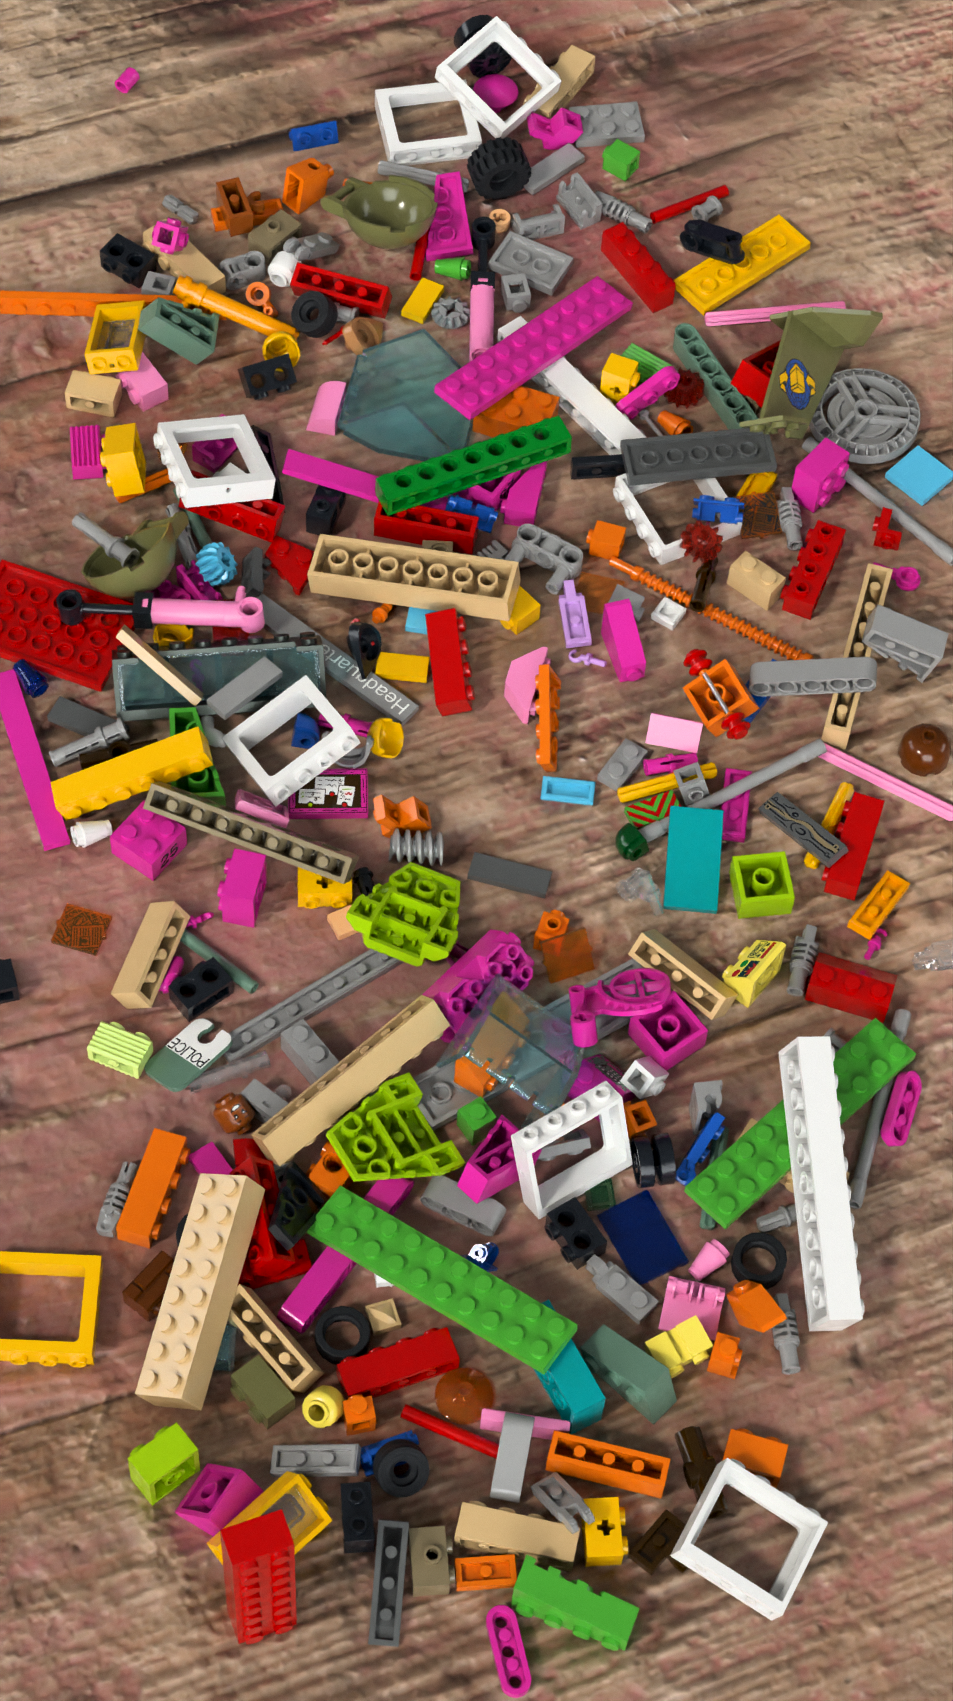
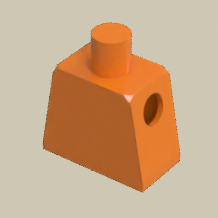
M308 158L287 167L282 203L298 215L304 212L325 195L328 179L334 175L333 168L329 164H321L315 158Z

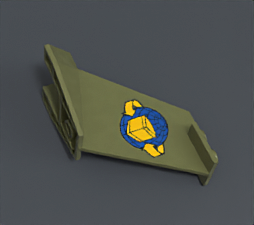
M808 307L771 314L770 320L783 330L759 419L739 422L740 427L749 428L752 433L763 432V434H776L778 429L784 428L786 438L803 439L843 351L864 346L883 319V313L870 310Z

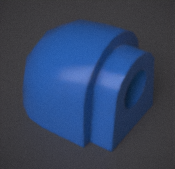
M298 713L294 723L291 746L310 749L319 741V726L311 716Z

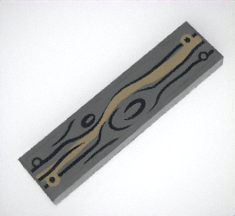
M776 792L758 808L762 816L828 868L848 852V848L844 843L779 792Z

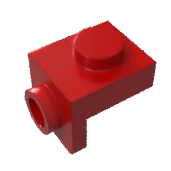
M883 507L881 516H875L872 531H876L874 546L897 551L902 532L888 529L893 509Z

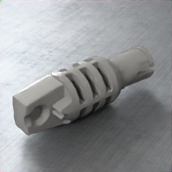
M600 191L595 192V195L603 203L602 214L604 216H609L610 219L615 220L617 223L623 222L626 226H633L645 234L650 230L653 222L652 219L639 214L633 206L620 199L617 200L614 196Z
M782 487L779 495L780 500L776 501L780 528L786 534L787 548L796 551L803 547L800 532L803 523L799 502L794 500L791 487Z
M809 924L803 930L802 937L796 936L789 963L791 976L786 991L793 996H802L804 994L806 979L813 971L819 943L815 942L817 927Z
M128 1162L122 1163L117 1181L110 1185L109 1192L106 1194V1199L100 1210L96 1227L99 1235L115 1237L117 1233L116 1226L139 1169L138 1165L132 1162L130 1164Z
M787 1293L776 1294L773 1299L785 1313L787 1319L772 1327L774 1346L780 1351L782 1373L790 1375L796 1374L801 1370L797 1353L800 1338L795 1309L790 1308Z

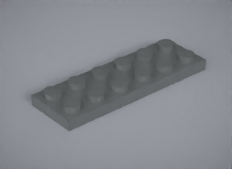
M749 428L626 439L620 442L629 486L775 472L777 469L770 434H763V432L752 433Z

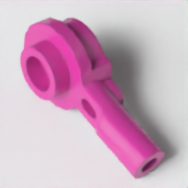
M876 562L873 563L874 565L890 568ZM912 567L890 568L893 569L891 579L896 581V585L900 589L913 591L919 587L921 577L916 569Z

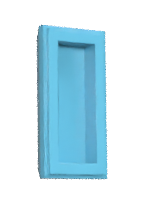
M543 776L540 799L592 806L595 782Z

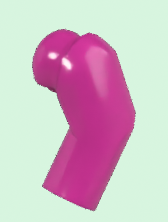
M179 956L172 958L166 977L159 988V991H162L163 994L169 993L168 986L175 978L181 976L184 966L183 958Z

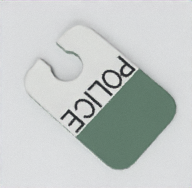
M196 1019L147 1061L144 1067L145 1072L150 1078L172 1092L182 1091L231 1048L233 1044L232 1038L229 1033L221 1030L210 1043H200V1038L204 1034L209 1033L215 1026L207 1019Z

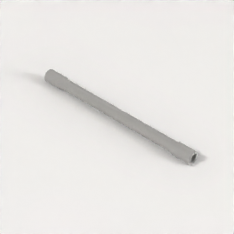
M808 437L803 443L802 449L810 453L819 442L813 437ZM848 468L844 477L847 483L881 510L883 507L893 509L891 518L932 549L947 564L953 565L952 547L934 536Z
M819 738L799 748L796 752L687 807L713 809L801 763H806L826 753V746ZM669 816L638 830L647 843L668 831Z
M897 1009L890 1031L903 1042L907 1034L911 1013L904 1009ZM893 1079L874 1096L854 1176L849 1185L851 1188L849 1205L854 1209L862 1207L867 1188V1179Z

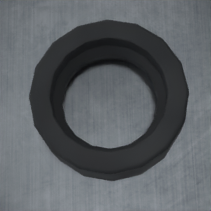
M763 1232L750 1233L742 1237L735 1246L731 1259L732 1273L738 1282L749 1280L762 1284L767 1290L775 1286L783 1277L787 1263L786 1250L782 1243L772 1235ZM750 1248L765 1249L774 1256L776 1261L775 1269L767 1275L753 1274L744 1267L742 1262L743 1254Z
M347 1306L334 1307L323 1313L317 1321L315 1328L317 1351L323 1359L335 1365L339 1364L346 1357L365 1355L370 1343V1327L365 1316L353 1307ZM340 1321L352 1323L359 1330V1342L348 1350L332 1348L328 1345L325 1338L326 1330L330 1325Z

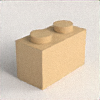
M73 370L65 390L66 408L109 417H115L122 397L121 379L90 374L86 371Z
M744 551L730 566L727 584L768 611L780 598L786 577L747 551Z

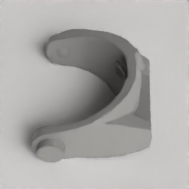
M325 731L322 734V739L330 734V731ZM368 735L364 747L352 749L335 763L342 767H353L354 769L364 765L373 747L374 738Z

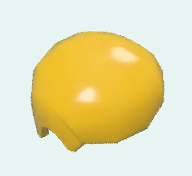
M280 331L272 333L264 340L262 353L265 360L289 354L292 367L297 365L300 358V349L296 339L291 334ZM276 368V371L283 372L282 369Z
M156 624L153 640L154 643H159V646H169V643L173 641H184L185 645L191 644L194 628L189 630L186 625Z
M391 718L376 719L367 732V736L369 735L371 738H374L371 751L378 757L395 758L400 754L403 747V727Z

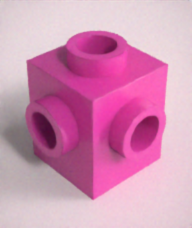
M170 217L167 218V221H157L153 228L151 245L160 247L159 251L172 255L175 251H183L189 240L188 227L181 225V220Z

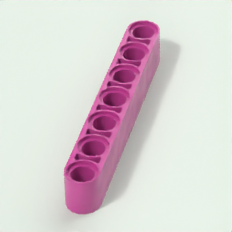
M410 1178L377 1180L364 1197V1200L393 1216L410 1194L415 1182ZM327 1246L284 1302L278 1312L277 1319L298 1333L303 1334L357 1263Z

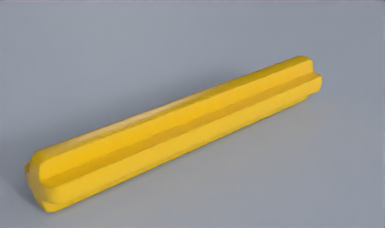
M713 762L699 765L705 780L717 776V768ZM674 773L620 787L617 789V796L619 801L624 803L675 789L679 786ZM695 774L693 776L682 779V781L684 783L698 778L697 774Z
M842 782L821 823V826L832 835H834L842 818L846 800L850 801L854 793V786L851 783ZM807 852L804 858L805 867L813 870L818 868L820 861Z

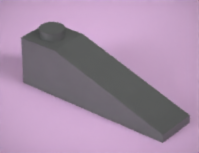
M379 1519L369 1645L399 1647L409 1521Z

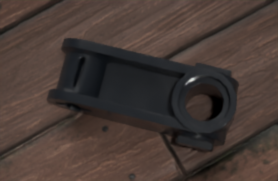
M701 219L689 220L684 225V231L680 234V241L686 250L728 264H737L745 259V252L741 247L743 240L741 233Z

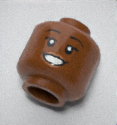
M229 1092L214 1103L216 1108L213 1111V1116L225 1133L232 1134L236 1132L238 1135H241L252 1127L250 1122L253 1120L255 1112L242 1094Z

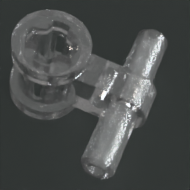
M636 867L631 872L630 877L626 880H620L616 884L617 891L626 901L633 902L638 897L650 902L655 916H661L664 913L660 901L661 893L658 885L654 884L650 871Z

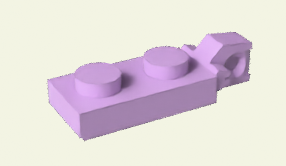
M574 579L563 581L564 595H559L558 601L566 648L590 646L592 639L584 595L576 593Z

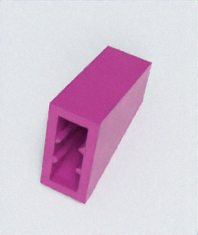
M628 598L604 604L601 635L619 682L636 681L644 677L646 660L631 602Z

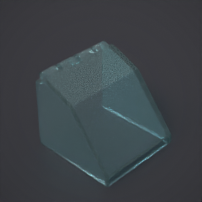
M425 329L363 350V355H357L347 388L348 391L343 402V410H341L337 426L344 430L343 435L377 453L418 461H427L432 457H439L453 450L468 447L473 428V419L468 420L434 393L435 385L460 369L461 366Z
M496 974L436 1063V1066L442 1068L463 1056L480 1068L486 1060L491 1062L486 1069L488 1074L502 1084H505L509 1077L513 1078L508 1088L526 1101L530 1099L533 1093L536 1095L532 1103L534 1108L521 1126L524 1128L562 1106L578 1076L585 1047L581 1048L573 1044L572 1031L569 1024L500 974Z

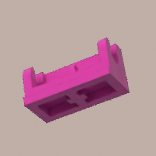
M234 438L196 441L192 445L193 461L216 473L238 447Z
M195 560L191 561L192 566L187 571L183 564L176 567L177 584L191 596V600L223 601L222 595L216 592L208 581L204 582V576L199 574L200 570L196 566Z

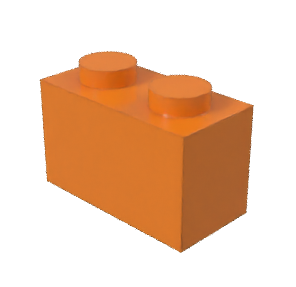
M731 1429L722 1461L726 1458L738 1460L745 1465L747 1471L754 1475L765 1477L770 1481L772 1487L777 1488L788 1444L782 1443L780 1439L775 1437L763 1438L756 1436L747 1429Z

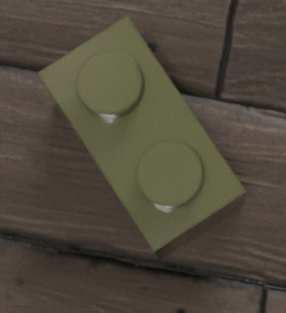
M259 1354L231 1375L232 1387L230 1390L233 1396L239 1402L244 1401L250 1408L248 1412L257 1424L262 1422L267 1430L296 1409L293 1394Z

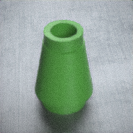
M465 257L436 259L435 274L460 281L469 279L471 261L465 259Z

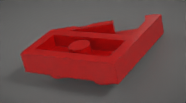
M276 536L267 549L265 558L271 561L270 566L277 570L278 575L283 581L287 580L293 587V592L296 595H300L308 583L307 573L314 551Z

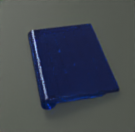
M648 1190L597 1215L632 1279L640 1286L689 1263L688 1258Z

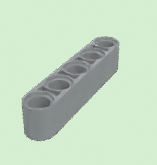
M870 657L757 662L750 667L749 692L759 697L868 692L876 688L877 662Z

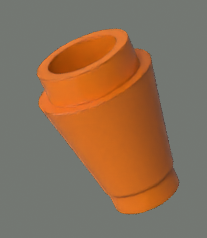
M667 410L662 411L657 418V422L669 435L693 433V426L689 420Z

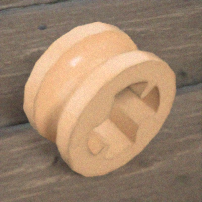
M496 209L490 213L489 218L496 225L495 232H506L510 227V214L503 209Z

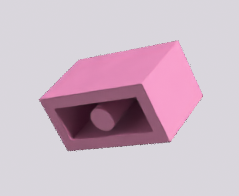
M143 352L138 370L117 372L116 379H121L122 388L127 390L134 405L137 404L143 412L169 400L168 384Z

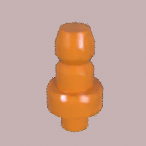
M383 603L382 606L375 608L372 612V621L376 624L385 622L393 604Z

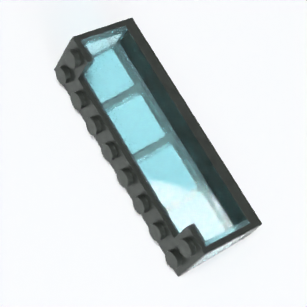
M302 632L299 637H289V634H275L274 638L263 639V636L255 635L249 636L248 640L237 641L236 637L222 638V642L211 643L210 639H200L195 641L196 644L186 645L184 641H173L169 643V646H159V643H147L204 693L202 700L196 706L191 704L125 645H119L116 650H112L116 717H121L123 721L169 718V708L196 707L198 716L217 715L207 705V699L264 656L283 671V677L235 713L257 712L305 675L327 699L324 651L320 635H315V632ZM311 703L306 708H313L315 706Z

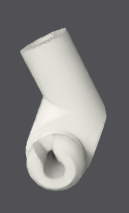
M212 716L201 717V725L208 744L216 748L226 747L227 745L222 740V737L226 734L214 728V718Z

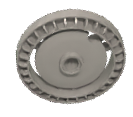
M854 368L836 372L832 375L809 427L819 443L826 437L850 453L849 462L876 464L892 460L910 448L918 433L921 414L915 396L900 380L881 371ZM838 393L828 406L827 423L822 407L830 397ZM903 428V430L896 437H894L898 429Z

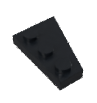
M294 1161L286 1166L268 1230L287 1251L295 1246L314 1224L316 1215L328 1201Z

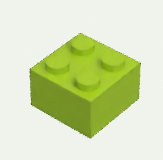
M785 851L732 856L729 876L738 919L791 914L795 895Z
M177 1422L171 1427L165 1426L155 1434L153 1440L146 1445L140 1444L131 1451L130 1457H128L131 1480L152 1506L200 1471L198 1448Z

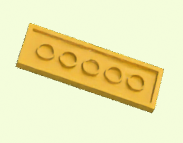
M779 214L743 236L741 247L745 252V259L742 262L728 264L708 258L674 279L675 290L705 316L706 312L716 309L809 250L811 242Z

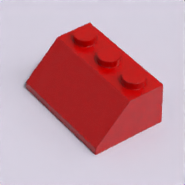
M819 952L805 1000L873 1020L876 1018L881 1023H884L898 975Z

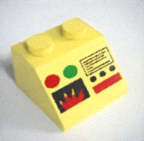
M756 940L751 947L746 946L738 956L739 961L734 966L730 964L722 975L723 983L738 994L736 997L738 1002L749 1008L780 972L786 949L785 943Z

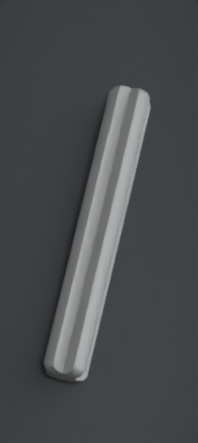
M383 160L378 165V173L381 175L408 177L435 186L436 175L444 174ZM461 177L463 192H467L469 179Z

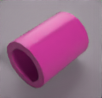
M128 67L115 81L116 88L122 93H128L140 79L139 73L135 69Z

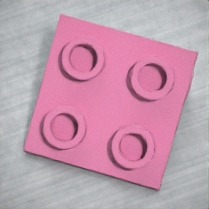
M669 1276L658 1329L669 1331L675 1328L676 1325L696 1315L709 1339L715 1342L725 1288Z

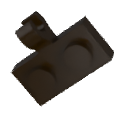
M666 1509L628 1553V1558L651 1576L666 1558L679 1572L684 1573L688 1567L670 1555L686 1524Z

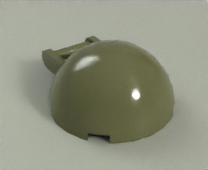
M389 175V180L374 181L372 184L351 177L334 194L323 197L321 199V206L324 210L346 219L351 230L365 243L380 249L393 250L415 243L428 231L434 220L438 202L434 201V192L421 182L408 177Z
M184 511L176 512L172 517L157 521L145 520L132 535L126 534L121 538L124 539L127 546L131 549L136 548L140 552L139 559L132 568L129 569L128 566L123 568L121 562L107 556L105 549L102 546H98L85 561L81 573L94 588L105 595L116 598H134L135 592L150 593L154 591L171 573L176 560V539L188 525L189 519Z

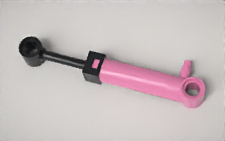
M479 217L472 223L471 241L473 247L478 249V271H471L469 362L494 346L495 272H488V250L495 243L496 225L489 217Z
M244 586L237 588L235 601L154 598V594L149 592H135L133 605L85 603L82 600L81 594L72 589L62 591L56 599L60 620L70 626L81 623L85 618V613L132 615L134 626L139 629H153L154 624L241 627L245 632L256 633L265 624L262 602L255 597H246V588Z

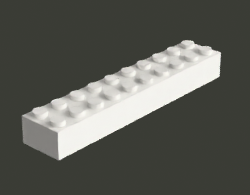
M830 1036L797 1037L780 1050L778 1054L809 1331H841L862 1320L865 1307L863 1300L860 1299L859 1291L861 1274L857 1270L856 1265L858 1247L853 1239L855 1221L853 1214L850 1213L849 1205L851 1188L847 1184L846 1179L848 1161L843 1153L845 1134L840 1127L841 1103L837 1101L838 1076L834 1073L833 1066L835 1049L831 1046Z

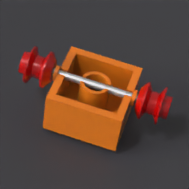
M694 649L686 655L683 664L685 667H691L689 670L691 676L699 677L682 688L703 724L716 738L727 730L726 736L729 739L738 740L745 737L750 728V723L742 721L760 708L737 670L726 659L710 669L713 662L711 659H705L707 656L705 650Z

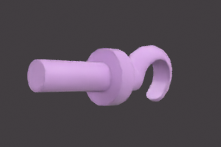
M575 649L570 651L568 655L569 660L573 663L584 661V665L595 664L601 667H606L607 661L594 658L591 653L581 654L578 658H573L572 655L577 652Z

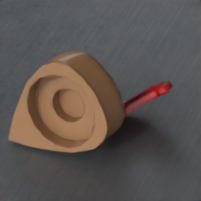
M356 317L340 327V331L324 340L322 345H327L343 335L346 348L353 351L358 357L365 358L374 353L380 346L383 323L370 318Z

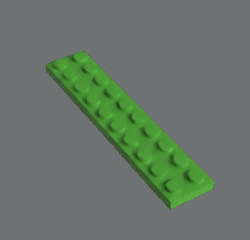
M876 1018L835 1053L833 1066L834 1073L838 1076L836 1092L837 1101L841 1103L840 1126L915 1059L916 1053ZM784 1099L685 1186L684 1192L725 1230L791 1170Z
M341 1185L318 1212L316 1221L307 1231V1234L544 1375L578 1330L577 1324Z

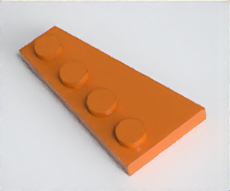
M549 664L539 665V674L535 676L536 688L539 690V699H536L535 702L536 712L539 715V724H536L537 739H540V748L536 749V760L546 772H556L558 741L557 737L553 735L559 731V720L555 709H560V698L558 697L557 690L561 689V680Z

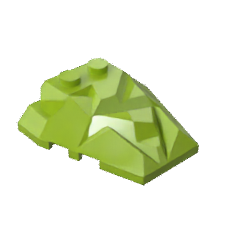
M410 862L390 875L389 881L384 885L378 883L373 886L372 893L369 895L361 894L358 896L348 910L346 919L354 930L362 933L363 943L368 948L416 967L423 965L427 959L438 961L448 957L458 939L457 925L459 921L458 907L460 903L461 881Z
M410 1072L385 1081L374 1095L368 1096L362 1101L359 1108L354 1112H349L327 1131L326 1137L353 1182L441 1176L465 1165L464 1159L452 1140L441 1144L418 1108L423 1093Z

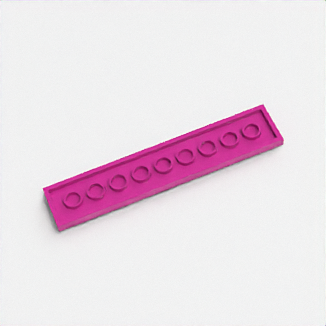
M596 276L435 385L434 393L468 420H471L631 310L633 302Z

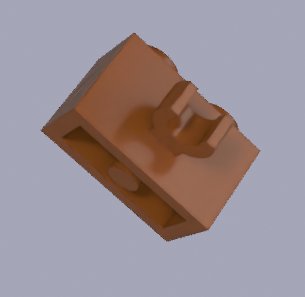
M239 177L216 182L217 203L230 237L251 232L253 229L252 211L259 212L264 210V201L255 202L261 200L260 191H254L246 197Z

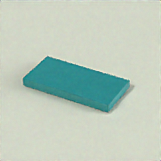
M670 806L663 909L717 914L724 810Z

